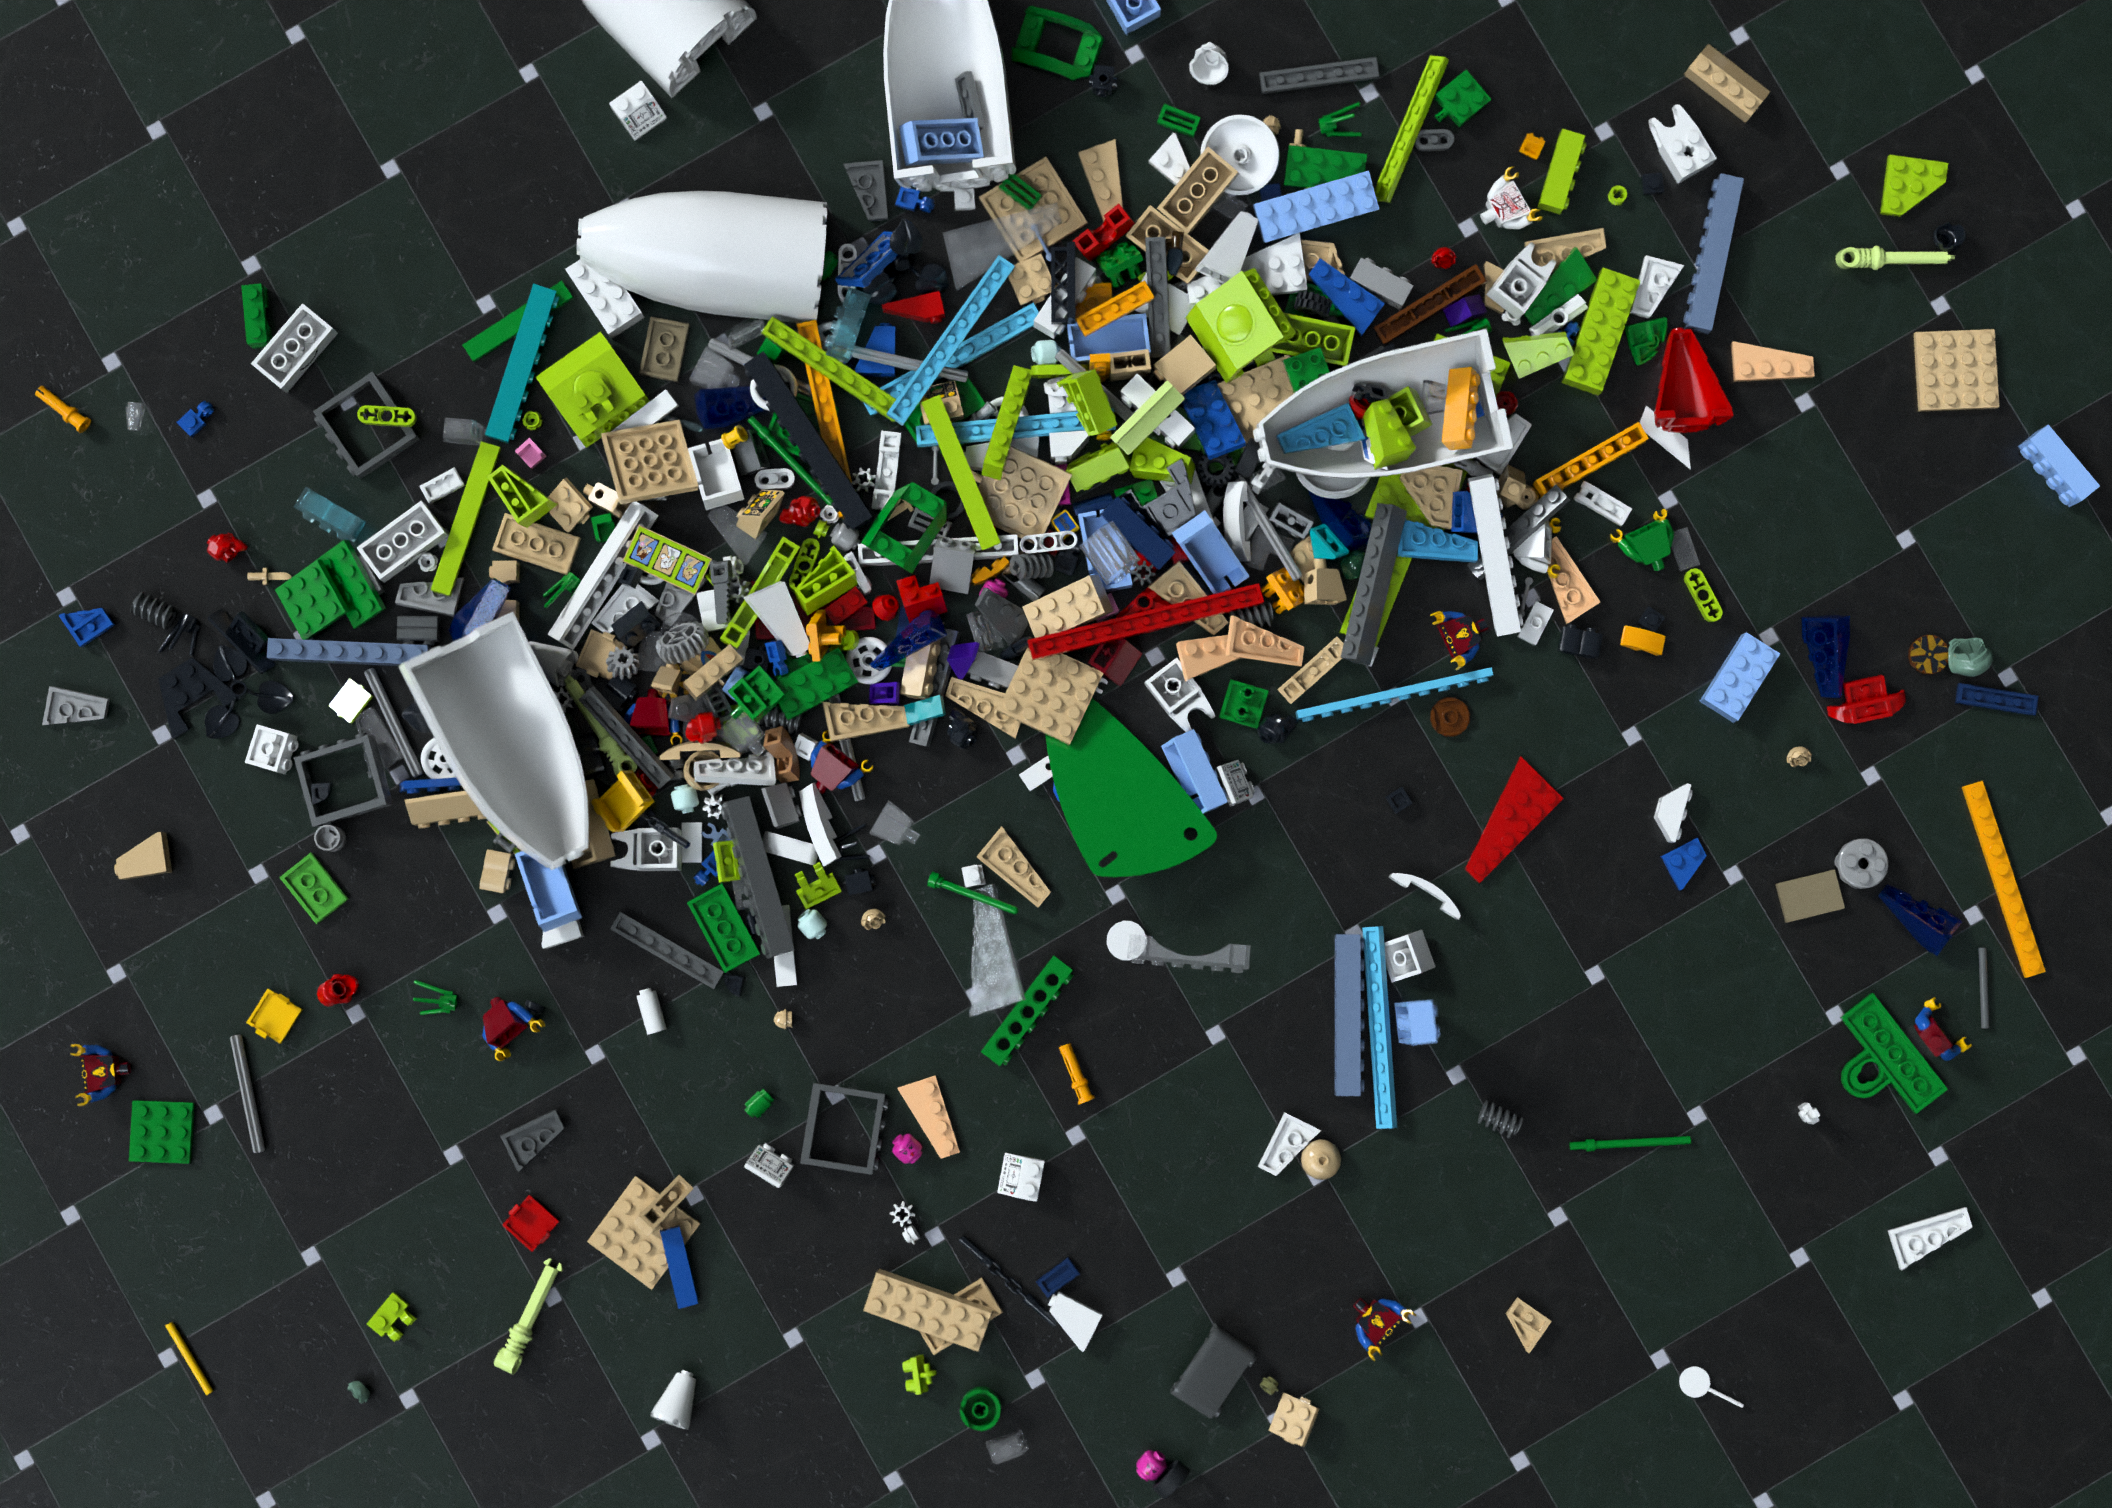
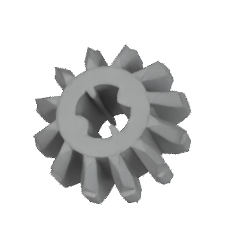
M624 645L622 650H620L616 646L615 652H609V658L606 659L608 672H613L612 676L614 678L619 675L621 680L624 679V676L630 679L632 674L636 675L638 673L637 668L640 667L639 655L634 653L633 648L626 650Z

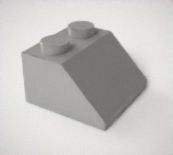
M782 783L761 789L776 829L800 822L799 817L802 816L799 805L794 804L793 798L796 796L792 786L788 787L787 783Z

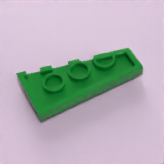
M1577 247L1572 249L1571 254L1559 264L1558 269L1552 276H1549L1546 285L1524 313L1532 326L1597 281Z

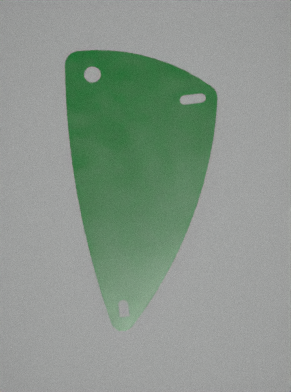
M1093 698L1070 745L1045 734L1051 772L1062 810L1078 848L1093 874L1100 877H1128L1161 871L1191 859L1216 841L1217 834L1215 829L1181 785L1124 725ZM1189 827L1196 829L1198 833L1197 838L1192 841L1187 840L1184 837L1185 829ZM1113 851L1117 853V858L1106 867L1102 868L1099 866V862Z

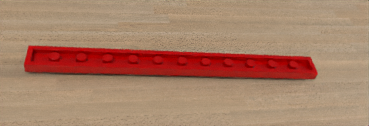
M1258 583L1029 639L1027 643L1033 661L1261 605L1264 603Z

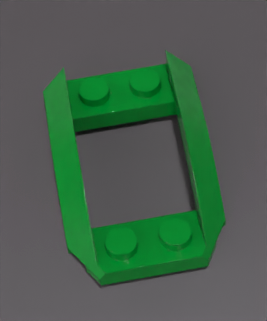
M1029 6L1024 10L1026 16L1016 46L1012 47L1013 62L1026 63L1029 66L1062 75L1072 81L1080 77L1085 78L1092 75L1104 38L1091 24L1062 13ZM1046 20L1084 33L1073 65L1036 53Z
M912 482L894 492L861 543L913 574L929 546L947 522V503ZM902 499L934 518L913 550L881 532L883 526Z

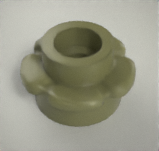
M1269 1376L1262 1379L1263 1381L1260 1386L1265 1392L1273 1395L1275 1391H1279L1277 1388L1278 1383Z

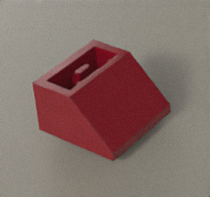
M1122 638L1100 644L1087 665L1101 671L1103 676L1121 687L1142 656V653Z

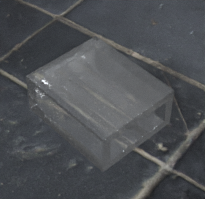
M1113 521L1099 528L1079 546L1106 585L1113 581L1117 584L1125 578L1124 574L1127 575L1135 570L1136 567L1134 565L1140 561V558Z

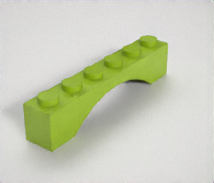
M1013 366L983 462V476L997 480L1002 478L1016 425L1030 387L1033 370Z
M782 537L748 595L779 582L798 553L800 546ZM745 600L720 637L721 642L726 645L730 644L736 651L758 617Z

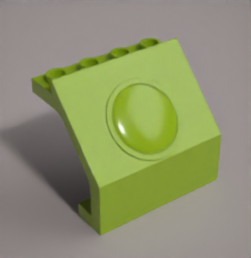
M1255 268L1236 274L1196 303L1185 317L1209 357L1216 364L1217 370L1226 383L1241 377L1244 374L1242 368L1268 349L1293 338L1296 334Z
M601 332L536 376L545 392L586 448L599 440L602 433L612 431L650 402ZM601 377L612 393L607 398L615 410L608 414L601 402L590 409L598 421L591 425L584 413L580 416L577 415L567 399Z

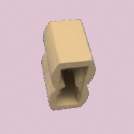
M487 849L479 889L505 893L506 890L510 889L511 878H509V872L515 866L513 854Z

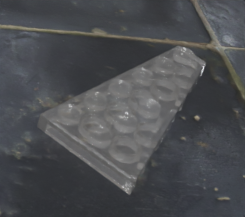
M1053 203L944 232L943 236L956 290L959 291L963 286L988 271L998 255L1008 259L1021 248L1026 247L1038 237L1043 236L1060 225L1062 220L1058 204Z
M995 884L974 890L999 900ZM974 900L973 905L975 923L972 933L974 935L971 960L972 991H970L972 1005L969 1017L1026 1000L1002 910Z

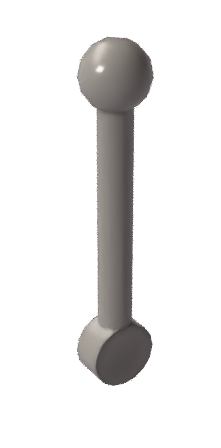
M932 446L934 464L931 483L934 486L939 484V479L937 478L939 446Z
M1531 577L1525 579L1526 587L1521 607L1518 611V614H1521L1522 617L1525 615L1524 608L1529 587L1533 583Z

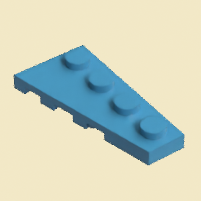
M1349 403L1276 435L1284 454L1366 439Z
M1405 518L1397 557L1477 562L1478 541L1457 534L1452 535L1443 532L1441 529L1430 528L1422 523L1412 522Z

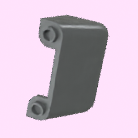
M1217 1323L1210 1330V1338L1206 1337L1202 1347L1183 1375L1181 1374L1179 1377L1181 1381H1175L1170 1389L1172 1395L1210 1419L1213 1416L1215 1418L1218 1417L1223 1409L1221 1407L1222 1403L1246 1367H1251L1257 1359L1255 1356L1256 1350Z

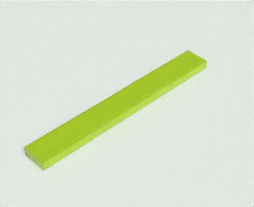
M1430 55L1375 187L1374 191L1377 201L1390 203L1448 64L1449 60L1446 57Z
M771 317L761 334L893 423L895 422V420L886 415L896 401L894 397L775 317Z
M940 395L921 402L982 551L1000 544L997 532Z
M482 441L480 443L431 587L433 592L451 597L490 482L487 476L493 473L501 450L498 446Z

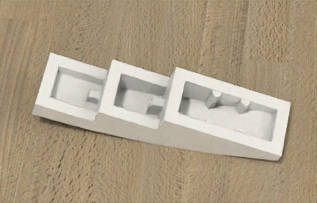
M812 783L799 792L800 800L813 845L823 866H826L840 858L841 854L833 841L837 837L829 822L833 817L816 784Z

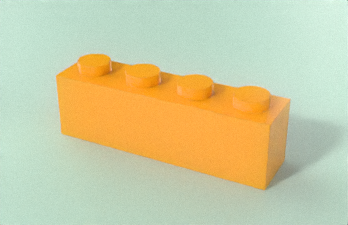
M1472 367L1449 369L1442 443L1449 450L1472 448V442L1475 439L1474 422L1477 420L1476 404L1479 401L1477 392L1480 385V376Z

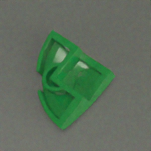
M1667 317L1625 326L1628 344L1636 365L1648 362L1658 353L1656 348L1660 342H1664L1666 337Z

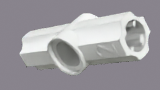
M1576 295L1529 329L1531 335L1554 333L1558 329L1563 328L1565 324L1588 309L1586 302L1582 297ZM1556 314L1561 315L1563 322H1555L1553 316Z

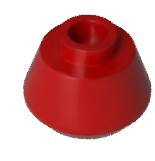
M1354 394L1350 396L1348 403L1356 420H1362L1371 403H1368L1367 399H1355Z
M892 595L877 596L872 604L875 615L885 621L892 620L896 616L899 607L898 601Z

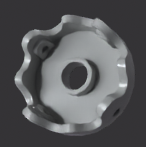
M1856 839L1843 845L1835 858V866L1838 868L1840 879L1855 889H1866L1876 886L1884 879L1888 871V857L1884 849L1875 841ZM1861 858H1865L1868 861L1866 869H1861L1858 865V861Z

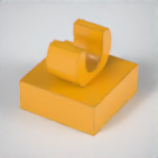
M1527 133L1519 152L1537 160L1545 141L1542 137L1539 139L1533 136L1534 133Z

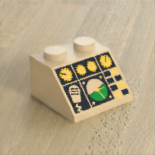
M955 380L931 386L919 402L925 425H930L921 402L940 395L951 422L964 419Z
M761 490L757 496L754 494L750 498L747 508L743 507L737 514L739 519L736 526L756 539L777 515L785 493L777 490Z

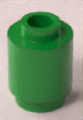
M831 251L824 253L822 281L830 278L838 265V256Z
M764 1089L760 1092L757 1091L744 1104L747 1107L745 1111L750 1117L754 1118L756 1116L759 1118L772 1105L771 1103L774 1099Z

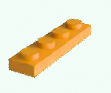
M1144 280L1075 318V321L1084 337H1087L1154 300V296Z
M1110 353L1090 354L1089 370L1095 369L1096 373L1100 376L1101 382L1109 378Z

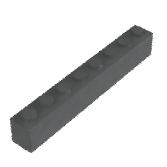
M1377 503L1341 653V658L1357 664H1371L1407 513L1406 510L1392 504Z
M747 796L722 804L721 814L723 819L727 821V835L729 839H732L734 845L732 847L733 855L738 859L740 865L738 866V872L745 882L744 892L750 899L751 905H749L751 915L755 916L756 919L755 929L758 936H761V950L767 959L794 951L795 949L750 797Z

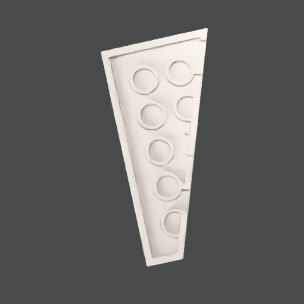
M1300 233L1245 257L1241 271L1245 272L1255 268L1272 296L1307 291ZM1208 276L1187 285L1189 306L1198 303L1223 285V283Z

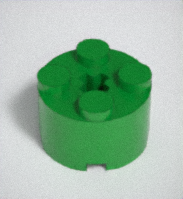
M976 1387L969 1390L964 1395L960 1406V1415L965 1425L978 1431L992 1428L998 1421L1001 1413L1000 1399L988 1387ZM978 1404L985 1406L984 1413L976 1411Z

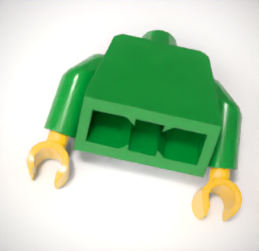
M1665 509L1661 510L1663 517H1660L1657 511H1655L1653 517L1656 521L1624 535L1625 539L1622 538V531L1616 529V532L1620 535L1619 538H1614L1610 534L1611 541L1618 543V546L1626 556L1644 565L1652 564L1654 571L1665 567L1662 558L1670 555V548L1672 547L1675 534L1669 520L1666 519L1667 511Z

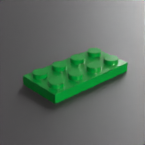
M1288 145L1284 185L1310 188L1365 172L1367 154Z
M967 378L966 382L955 380L964 419L951 423L963 422L985 405V402L969 378ZM920 403L904 424L916 443V426L925 425Z
M349 539L343 540L317 559L323 561L350 610L346 615L354 629L359 628L386 609Z
M838 647L825 654L821 661H812L776 681V684L787 695L778 704L786 719L790 721L858 683V680Z
M723 883L687 902L724 973L761 954Z

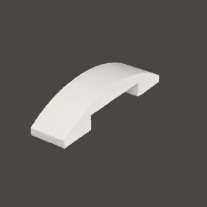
M881 431L872 509L882 510L895 492L901 433Z
M1247 481L1228 482L1223 506L1225 540L1239 561H1251L1250 541H1245L1243 502L1248 501Z
M1392 873L1388 877L1404 888H1407L1410 883L1415 884L1444 902L1440 907L1441 911L1456 920L1461 917L1451 899L1430 882L1413 875Z

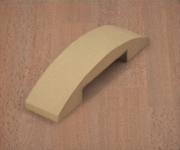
M1338 637L1334 638L1277 690L1292 704L1342 659L1341 653L1344 643Z
M697 740L671 747L660 755V760L681 759L682 751L720 750V758L741 757L742 750L719 741H708L700 744Z

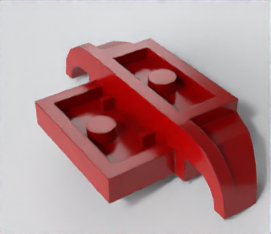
M1883 675L1843 683L1846 702L1840 706H1827V712L1831 718L1853 724L1893 716L1906 702L1905 690H1900V692L1895 694L1887 693Z

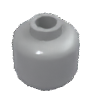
M838 523L830 534L832 544L844 552L850 549L855 550L861 541L858 539L859 531H854L851 528L847 529L844 523Z

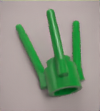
M1357 102L1332 114L1325 115L1323 118H1319L1321 134L1326 133L1327 137L1362 136V133L1333 131L1337 129L1336 122L1353 118L1355 114L1335 117L1360 106V103Z
M1477 318L1471 322L1446 328L1444 331L1450 332L1471 326V330L1463 334L1487 329V333H1490L1492 328L1486 318L1481 320Z
M571 572L567 576L564 575L560 581L543 594V597H547L559 586H562L544 607L548 608L565 589L570 593L572 590L575 592L581 580Z
M414 981V984L444 994V996H440V999L414 997L413 1001L439 1004L441 1008L420 1011V1015L451 1013V1011L456 1010L457 995H453V991H446L424 982Z

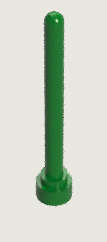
M934 871L928 879L927 886L933 889H940L942 887L1011 914L1019 912L1016 906L946 881L944 877H941V874Z

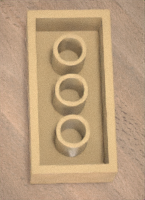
M1207 147L1157 209L1190 235L1236 179L1239 172L1212 149Z
M1099 574L1089 575L1023 606L1035 638L1081 627L1114 611Z

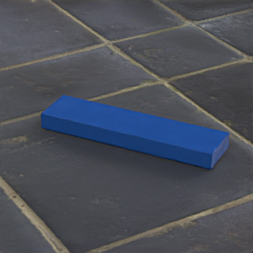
M680 1226L660 1230L678 1309L698 1304Z

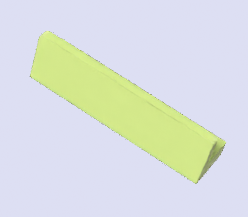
M1167 380L1110 438L1126 454L1130 455L1185 398Z

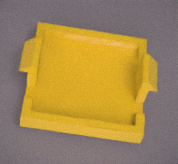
M268 988L246 1023L256 1028L255 1033L264 1039L269 1036L279 1044H282L303 1009L290 1002V999L284 995L277 994Z

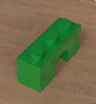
M261 283L242 285L247 344L252 349L264 348L272 340L271 327L266 319V308H269L267 288Z

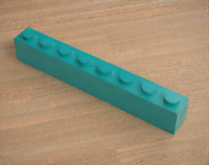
M536 284L532 286L485 432L487 437L508 444L510 439L514 440L517 431L514 425L516 420L520 421L523 412L520 406L522 402L527 400L529 391L526 388L528 383L532 384L535 375L532 369L534 364L538 365L541 354L538 353L540 345L544 346L547 335L544 332L546 327L550 328L553 319L550 313L552 308L556 309L559 297H556L557 293L555 290Z

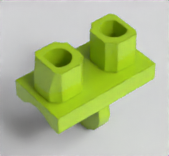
M917 1355L902 1363L903 1371L912 1372L913 1379L906 1380V1391L915 1392V1395L929 1391L928 1384H932L931 1376L937 1375V1371L930 1370V1364L924 1362V1355Z

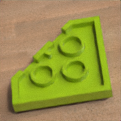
M1889 155L1887 158L1881 214L1900 217L1946 182L1948 163Z

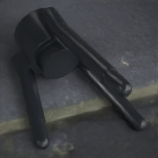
M184 613L158 652L161 653L176 634L169 647V650H172L183 631L191 633L192 630L189 654L193 655L197 633L200 628L197 625L199 620Z
M862 824L833 840L841 855L844 854L843 850L858 845V842L842 846L839 842L865 828L866 824ZM870 855L841 856L835 862L869 859Z

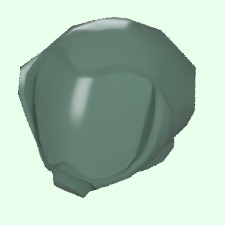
M1954 638L1949 642L1948 663L1952 673L1975 677L1990 668L1994 655L1981 638Z

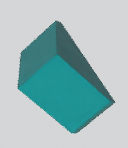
M1326 524L1310 529L1314 558L1336 559L1349 553V550Z

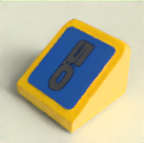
M1066 509L1050 521L1057 532L1072 531L1075 533L1080 529ZM1071 534L1065 535L1063 540L1069 537Z

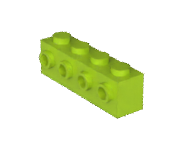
M1566 129L1561 130L1537 208L1556 214H1561L1563 209H1567L1570 198L1567 197L1568 191H1572L1575 184V179L1572 178L1574 172H1578L1581 164L1578 158L1580 154L1584 153L1586 142H1583L1585 135Z

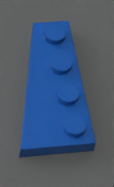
M1321 258L1308 274L1324 295L1332 300V304L1339 309L1345 316V319L1355 327L1360 336L1364 334L1385 304Z

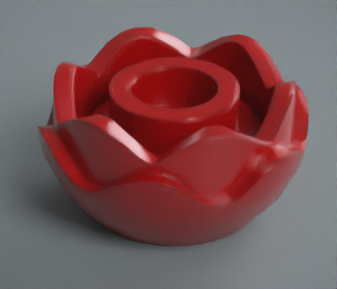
M1439 248L1432 256V264L1436 268L1442 267L1447 269L1455 264L1456 254L1450 248Z
M1510 391L1497 393L1496 402L1498 410L1505 408L1506 415L1514 413L1518 406V400Z

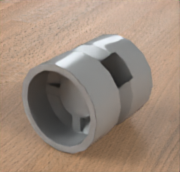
M323 825L316 830L314 841L320 849L336 852L344 847L346 835L337 826Z

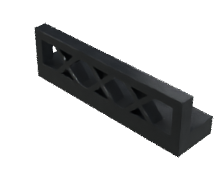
M1067 242V247H1051V324H1075V242ZM1055 253H1067V259L1060 264L1055 259ZM1060 270L1067 274V278L1062 283L1055 278V274ZM1060 288L1067 293V297L1062 302L1055 297V293ZM1062 307L1067 312V319H1055V312Z

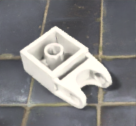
M1677 104L1672 108L1675 119L1674 127H1665L1656 118L1649 120V126L1660 155L1679 184L1712 165L1717 158L1697 125L1686 111Z
M1532 242L1507 265L1486 294L1516 319L1523 315L1546 285L1556 265L1554 259L1549 261L1546 266L1534 264L1531 254L1535 244Z
M1175 658L1145 681V686L1162 708L1185 732L1192 730L1187 719L1190 711L1198 709L1207 714L1211 719L1215 717L1210 704L1195 680L1192 678L1185 682L1181 662L1178 658ZM1170 682H1171V684H1175V683H1176V684L1178 685V686L1176 687L1177 690H1176V691H1174V690H1171V691H1170V690L1168 689V687H1169L1168 683H1170Z
M637 828L611 834L612 840L626 842L628 845L626 856L611 861V867L637 871H681L682 846L666 835L660 834L654 828ZM670 828L682 837V831L680 829ZM661 845L663 847L661 853L656 852V849H660Z

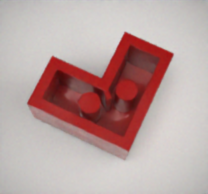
M915 575L896 581L909 624L948 612L939 582L919 588Z

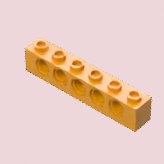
M1637 422L1537 479L1533 486L1540 498L1555 485L1563 490L1644 444L1649 438L1641 424Z

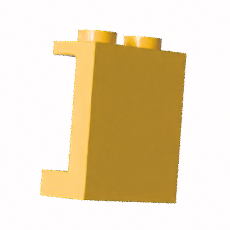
M633 770L620 771L616 775L619 780L599 799L591 801L595 812L602 817L605 826L612 832H624L654 802Z

